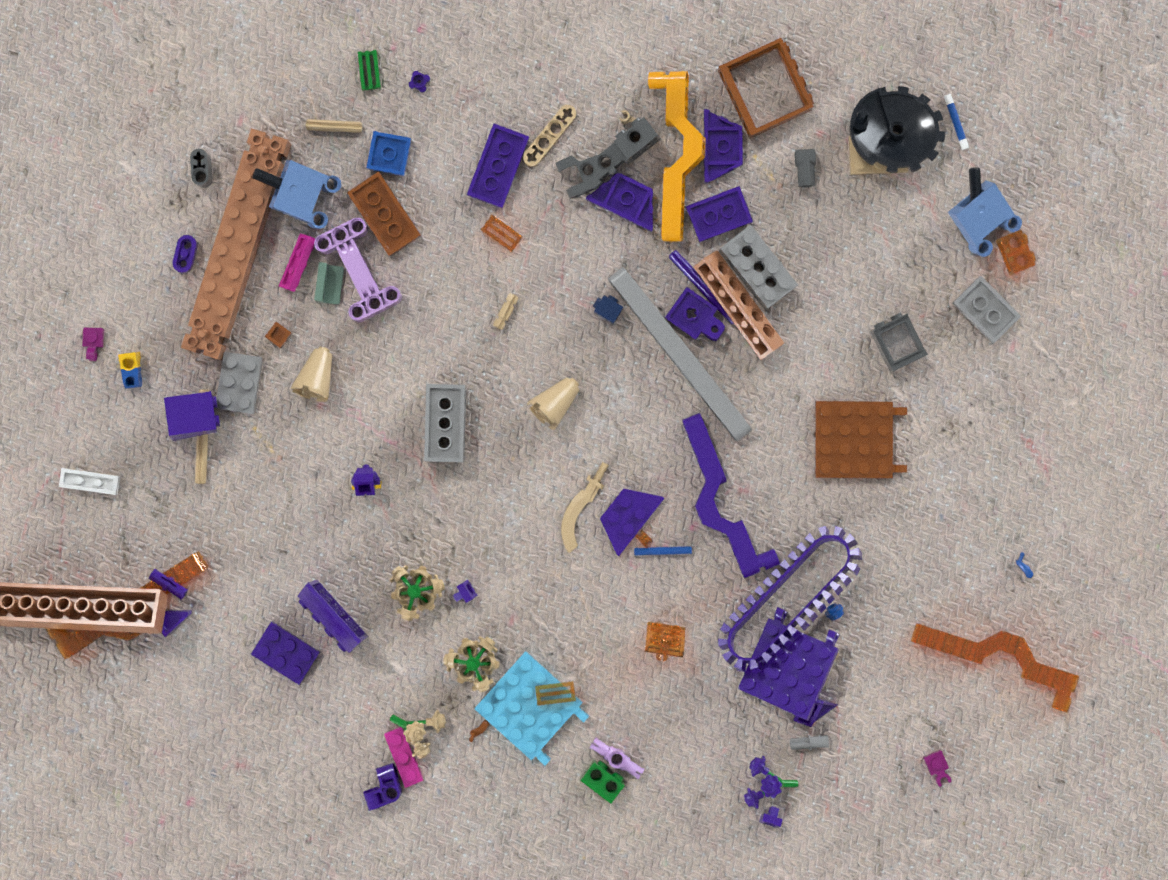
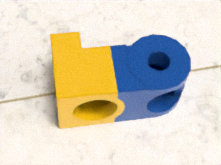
M140 352L118 354L125 389L142 387Z

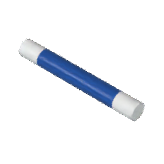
M951 94L945 95L944 99L961 149L966 150L969 148L954 101Z

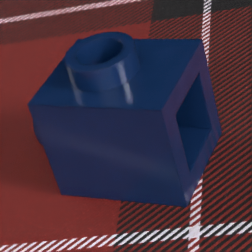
M604 295L602 299L598 297L593 305L595 308L594 314L613 325L622 312L623 306L618 304L619 300L615 297Z

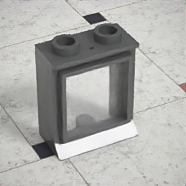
M900 312L890 317L891 322L885 324L882 321L874 325V330L870 332L890 373L928 355L912 325L908 313L902 316Z

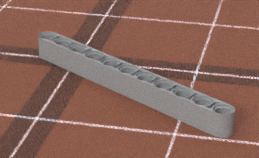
M622 267L608 278L611 285L730 435L738 442L752 431L750 425L627 270Z

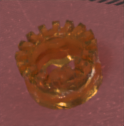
M641 530V533L639 535L636 534L635 537L648 548V544L653 543V540Z

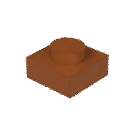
M275 322L265 337L279 348H282L292 335V332L278 322Z

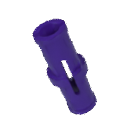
M154 569L148 578L161 586L163 591H169L180 600L188 592V589L175 582L174 578L167 577L157 569Z

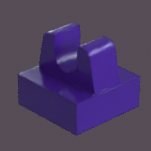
M469 580L456 586L459 592L453 595L456 602L463 598L466 603L478 596Z
M769 807L767 814H761L759 822L775 828L781 827L783 819L777 818L779 808Z

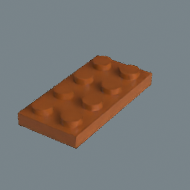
M379 172L347 192L389 257L421 237Z

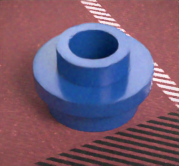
M836 603L829 605L825 612V616L831 621L840 618L844 614L842 605Z

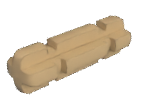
M512 293L508 294L507 302H504L498 314L499 318H496L493 326L500 330L504 329L505 321H508L514 309L513 305H516L519 300Z

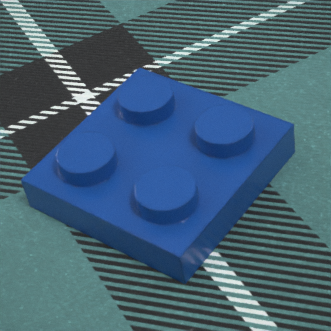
M373 131L366 169L405 177L412 139Z

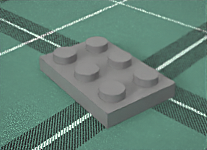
M979 276L952 303L992 344L1021 317L982 276Z
M224 352L216 398L218 408L216 409L254 414L263 361L262 357Z

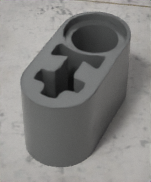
M195 149L190 155L191 178L199 187L207 188L213 180L211 157L203 149ZM202 155L204 159H201L200 163L199 161H197V159H200ZM200 174H206V179L203 182H198Z

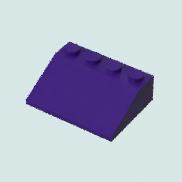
M318 580L308 582L298 594L300 605L304 609L308 608L313 613L311 615L318 624L321 622L326 627L324 631L331 638H336L338 641L337 645L343 652H352L368 637L363 629Z

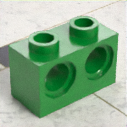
M593 760L580 777V781L612 804L625 786L624 778L617 772H610L608 770L609 766L603 761L599 760L597 762ZM593 770H599L602 773L598 779L592 778L590 774ZM613 781L617 784V787L614 790H608L606 784Z

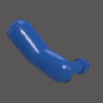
M1021 552L1019 559L1016 560V564L1027 578H1032L1034 574L1030 567L1022 562L1025 553Z

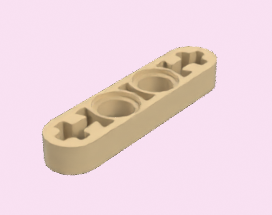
M562 106L525 151L523 160L526 166L536 167L573 123L576 118V110L573 106ZM565 110L568 112L569 110H571L572 117H566L564 123L567 124L564 126V124L557 118L559 117L562 120L564 117L563 111ZM553 124H559L561 131L554 134L551 132L550 127ZM547 139L549 146L547 148L539 147V140ZM534 147H536L538 151L543 153L542 155H540L539 152L536 154L535 162H528V155L532 156L536 152V150L533 149Z

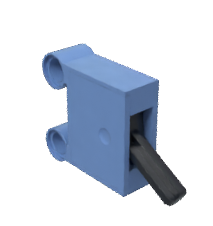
M973 167L969 169L970 194L948 211V214L968 242L969 250L979 256L987 257L991 254L993 245L989 240L983 238L998 226L1010 232H1017L1022 226V220L1014 214L995 183L984 181L981 184L980 168Z

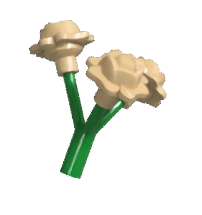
M436 710L432 718H426V720L405 721L394 714L390 717L392 723L404 728L406 742H411L415 747L412 757L417 756L419 759L426 757L431 752L429 749L430 742H420L423 740V735L426 734L424 724L433 726L436 733H439L441 728H445L446 724L445 715L440 714L439 710Z

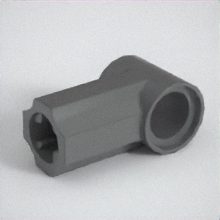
M815 149L795 150L798 187L807 188L815 186Z

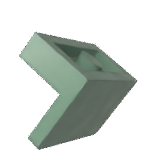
M319 262L314 298L316 302L340 304L344 267Z

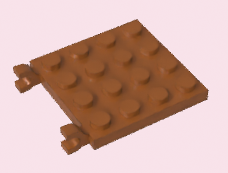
M815 401V478H893V473H907V465H893V415H907V407H893V402Z

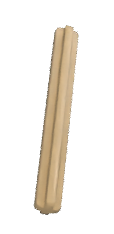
M200 389L199 393L209 392V390ZM208 434L197 436L196 484L206 483Z

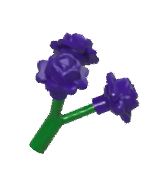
M765 756L761 758L755 757L749 766L752 777L760 773L766 776L765 779L761 780V790L755 792L747 788V793L744 794L746 804L749 807L754 806L756 809L759 808V799L764 798V795L774 799L777 794L782 792L781 787H798L797 780H782L770 772V769L765 766Z

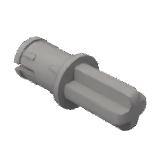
M808 735V737L790 739V748L792 750L809 749L811 751L812 748H829L828 735L814 737Z

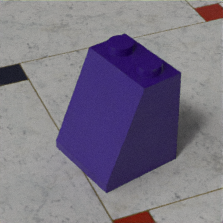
M211 391L164 398L168 432L172 441L217 432V427H220L219 415H215L214 408H218L216 396L212 397Z

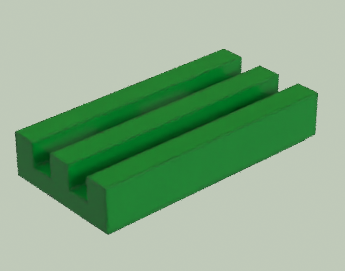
M377 50L357 52L362 91L381 89ZM370 56H373L376 85H373ZM363 57H366L369 86L365 84Z

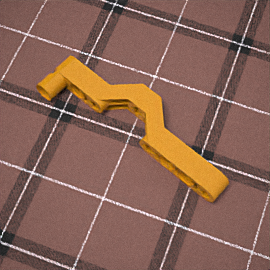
M670 71L669 75H666L665 72H649V89H666V126L676 127L684 136L683 155L671 167L664 168L661 229L662 241L682 242L684 235L685 179L705 158L706 138L688 121V71Z

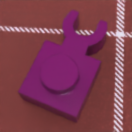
M942 750L923 756L930 775L936 774L935 781L939 787L942 786L940 780L943 777H946V780L951 783V777L944 771L949 769Z

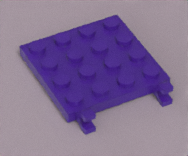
M777 607L774 620L768 618L752 657L759 655L786 627V625H783V622L788 614L787 611ZM830 629L826 642L800 632L801 635L795 640L789 633L786 637L793 643L788 649L780 642L777 646L784 653L778 657L772 650L769 655L776 661L771 666L764 659L758 662L762 670L761 672L754 673L750 670V664H748L738 689L809 721L839 651L834 646L840 634Z

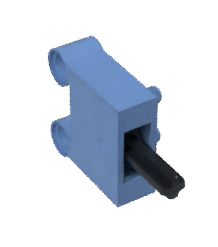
M286 160L280 177L258 168L254 170L252 175L253 179L276 188L269 208L304 221L311 228L321 229L327 225L328 218L326 214L320 211L313 212L321 189L326 193H335L340 190L341 180L337 176H327L292 160ZM329 179L334 182V187L331 190L327 187ZM316 215H319L321 218L319 225H316L313 221Z

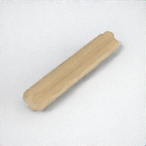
M306 120V129L310 131L361 133L363 129L361 122Z

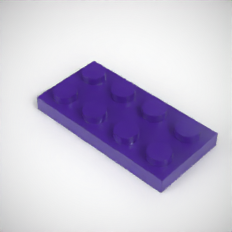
M493 123L467 196L503 209L529 141V136Z

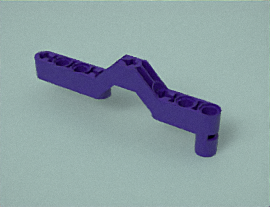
M697 413L682 419L683 426L705 479L704 486L695 504L701 524L727 535L744 579L760 573L759 568L761 567L768 570L778 566L780 562L774 549L756 555L742 520L733 523L720 517L714 497L719 485L727 482L701 414Z

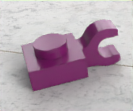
M83 327L82 346L88 347L86 359L97 361L98 348H103L104 329Z

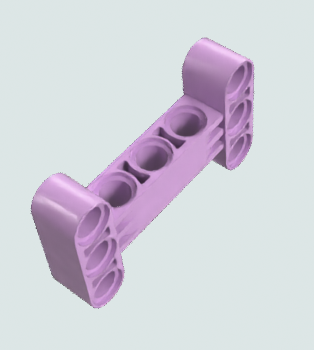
M353 218L319 235L314 241L315 248L322 254L338 251L362 299L351 305L348 311L349 316L356 322H363L397 305L402 300L401 292L394 286L379 290L355 242L364 237L368 232V226L361 218ZM357 223L363 224V229L360 232L354 231V226ZM339 232L346 233L344 240H337ZM323 240H328L329 242L326 249H320V243ZM396 291L397 298L389 300V292ZM375 299L379 300L380 306L377 309H372L371 302ZM362 308V316L354 317V310Z

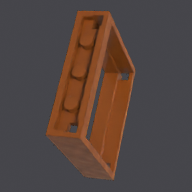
M782 38L718 67V73L749 139L810 112L814 107L813 97L810 93H807L805 89L806 82L803 76H799L797 72L798 65L795 59H791L789 55L790 48L786 42H783ZM777 50L803 107L756 128L730 71Z

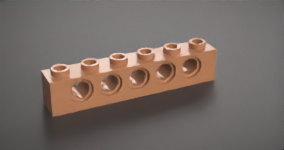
M718 250L694 266L697 273L760 360L784 344L781 337Z

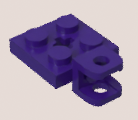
M688 287L685 288L665 316L667 321L694 340H697L699 335L703 334L708 339L717 341L725 330L724 324L714 317L718 308ZM695 309V315L697 316L695 318H688L686 311ZM715 327L718 329V332L714 333L711 329Z

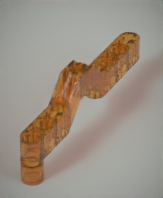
M198 551L163 574L169 578H174V581L182 586L207 570L209 566ZM151 580L140 589L162 590V587ZM163 591L166 595L170 593L169 591ZM45 628L50 638L56 640L57 644L55 646L64 660L104 635L129 641L142 634L92 630H73L68 633L67 629Z
M916 623L911 642L981 665L984 658L999 650L1015 655L1022 669L1020 677L1057 689L1051 708L1066 713L1069 712L1073 699L1070 697L1071 692L1075 693L1080 676L1036 662L1023 637L1000 631L977 643Z

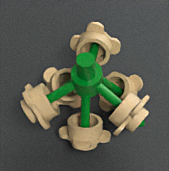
M405 565L402 568L398 566L391 573L393 576L390 582L395 581L397 583L396 589L391 593V598L393 600L396 599L402 605V609H397V613L402 615V619L406 621H412L413 618L419 619V614H416L417 608L420 611L424 609L434 610L436 594L442 597L445 584L442 579H438L437 574L432 579V575L426 571L427 568L420 566L418 569L410 571V576L415 584L411 585L407 581L409 573L406 571L408 566ZM426 582H429V586L420 588V586L425 585ZM415 598H417V608L413 606Z
M479 636L480 642L463 638L461 646L457 649L458 653H453L454 650L450 648L449 653L444 655L443 664L446 665L448 672L451 671V668L455 669L458 683L463 684L469 681L474 684L472 691L479 690V692H485L490 688L489 685L494 682L493 679H488L487 675H491L493 670L500 667L499 661H496L492 652H497L498 649L494 647L495 642L489 637L484 639ZM479 647L481 650H480V652L477 654V656L474 657L475 654L477 653V648ZM484 652L487 653V656L480 659ZM459 654H463L468 660H460ZM479 666L485 671L486 675H480L478 671Z

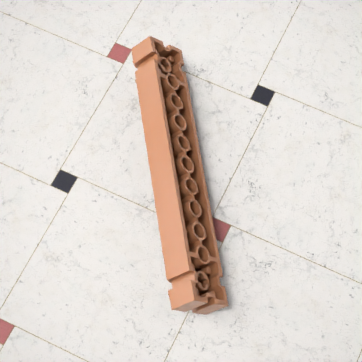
M252 128L247 140L250 149L243 152L188 323L192 330L190 334L185 333L181 348L201 354V351L204 350L203 355L221 361L227 347L222 344L224 338H230L271 210L269 205L276 189L253 179L252 175L254 170L258 168L280 177L284 168V164L281 162L282 157L287 158L291 148L289 140L273 135L271 140L267 133Z

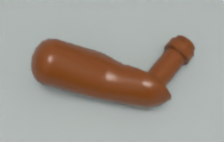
M484 720L478 728L471 730L469 741L473 742L474 737L484 733L490 726V723Z

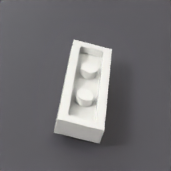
M61 468L59 487L118 495L120 476Z

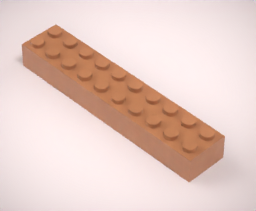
M0 582V626L162 634L168 596L161 589Z

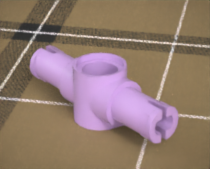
M597 737L589 747L602 755L603 759L608 761L613 768H618L621 771L625 770L636 777V779H639L641 776L639 773L642 774L644 768L632 762L631 758L625 755L621 749L614 748L613 746L609 747ZM614 754L622 756V760L619 763L612 761L611 758Z

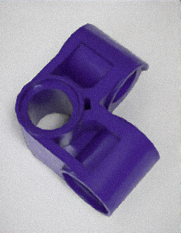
M394 763L375 768L380 785L363 792L369 811L393 803L400 798L402 788ZM389 788H394L397 791L396 797L388 795Z

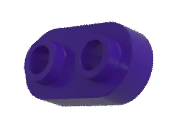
M183 235L178 239L172 264L174 269L180 273H188L193 267L198 243L194 237ZM190 242L191 247L186 249V243ZM182 261L187 262L185 267H181Z

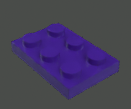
M740 186L685 207L699 243L753 223Z
M271 621L251 655L300 685L321 651Z

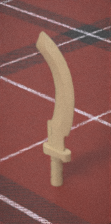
M604 462L601 463L593 479L588 475V486L573 498L564 513L561 535L568 553H571L578 547L575 538V523L578 515L588 502L593 501L599 488L603 489L604 487L603 484L599 483L609 466Z

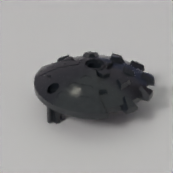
M898 86V91L887 92L886 88L882 87L869 92L857 103L850 119V137L858 154L871 165L878 162L887 166L886 171L889 173H897L898 168L908 167L911 172L920 170L922 168L921 162L927 158L933 161L938 156L939 152L934 150L937 142H944L945 132L939 131L938 121L943 120L941 112L939 110L933 112L927 104L930 102L927 96L921 94L917 97L909 94V88Z

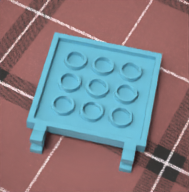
M527 651L521 655L474 708L530 760L537 757L544 766H546L551 758L541 749L574 713L583 723L589 717L579 707L583 702Z

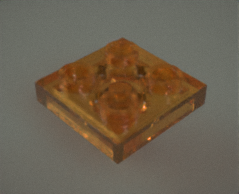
M648 622L644 652L655 653L659 661H661L662 655L663 661L668 660V655L683 658L686 627Z

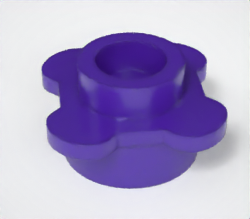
M414 71L408 85L411 89L415 88L423 93L427 90L426 85L430 81V76Z

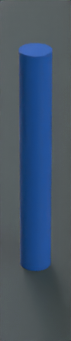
M692 546L634 548V556L692 554Z

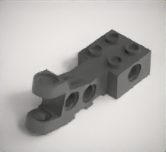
M638 117L630 124L631 128L627 131L624 129L615 136L617 139L614 140V143L599 155L582 161H578L571 155L555 163L559 173L569 167L577 166L582 177V183L566 190L569 199H574L598 189L603 184L601 180L609 174L614 176L619 172L616 168L624 162L627 164L632 163L661 140L645 117L642 119ZM640 135V140L634 143L633 137ZM604 158L611 159V165L607 168L602 166ZM588 165H592L594 169L591 175H585L584 169Z

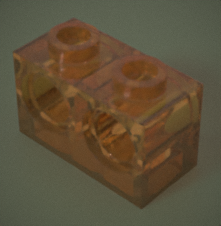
M1022 230L996 240L1009 276L1035 266V255L1029 250L1027 235ZM1010 239L1017 241V248H1013L1010 245ZM1018 256L1024 259L1025 263L1023 266L1017 263Z

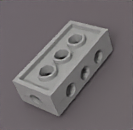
M751 224L719 250L720 254L765 311L798 286ZM742 249H748L751 252V256H743ZM754 264H760L763 271H755ZM766 279H772L775 283L774 287H768L765 282Z
M426 384L425 462L464 463L466 385ZM445 399H449L451 402V406L448 409H442L441 403ZM444 418L450 420V426L446 429L441 427V421ZM444 437L450 440L447 448H442L440 445V441Z

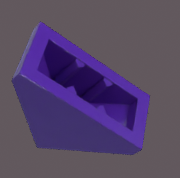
M192 610L165 611L162 628L163 636L167 637L173 634L192 614Z
M818 698L809 721L796 715L793 721L812 727L814 722L834 709L838 704Z

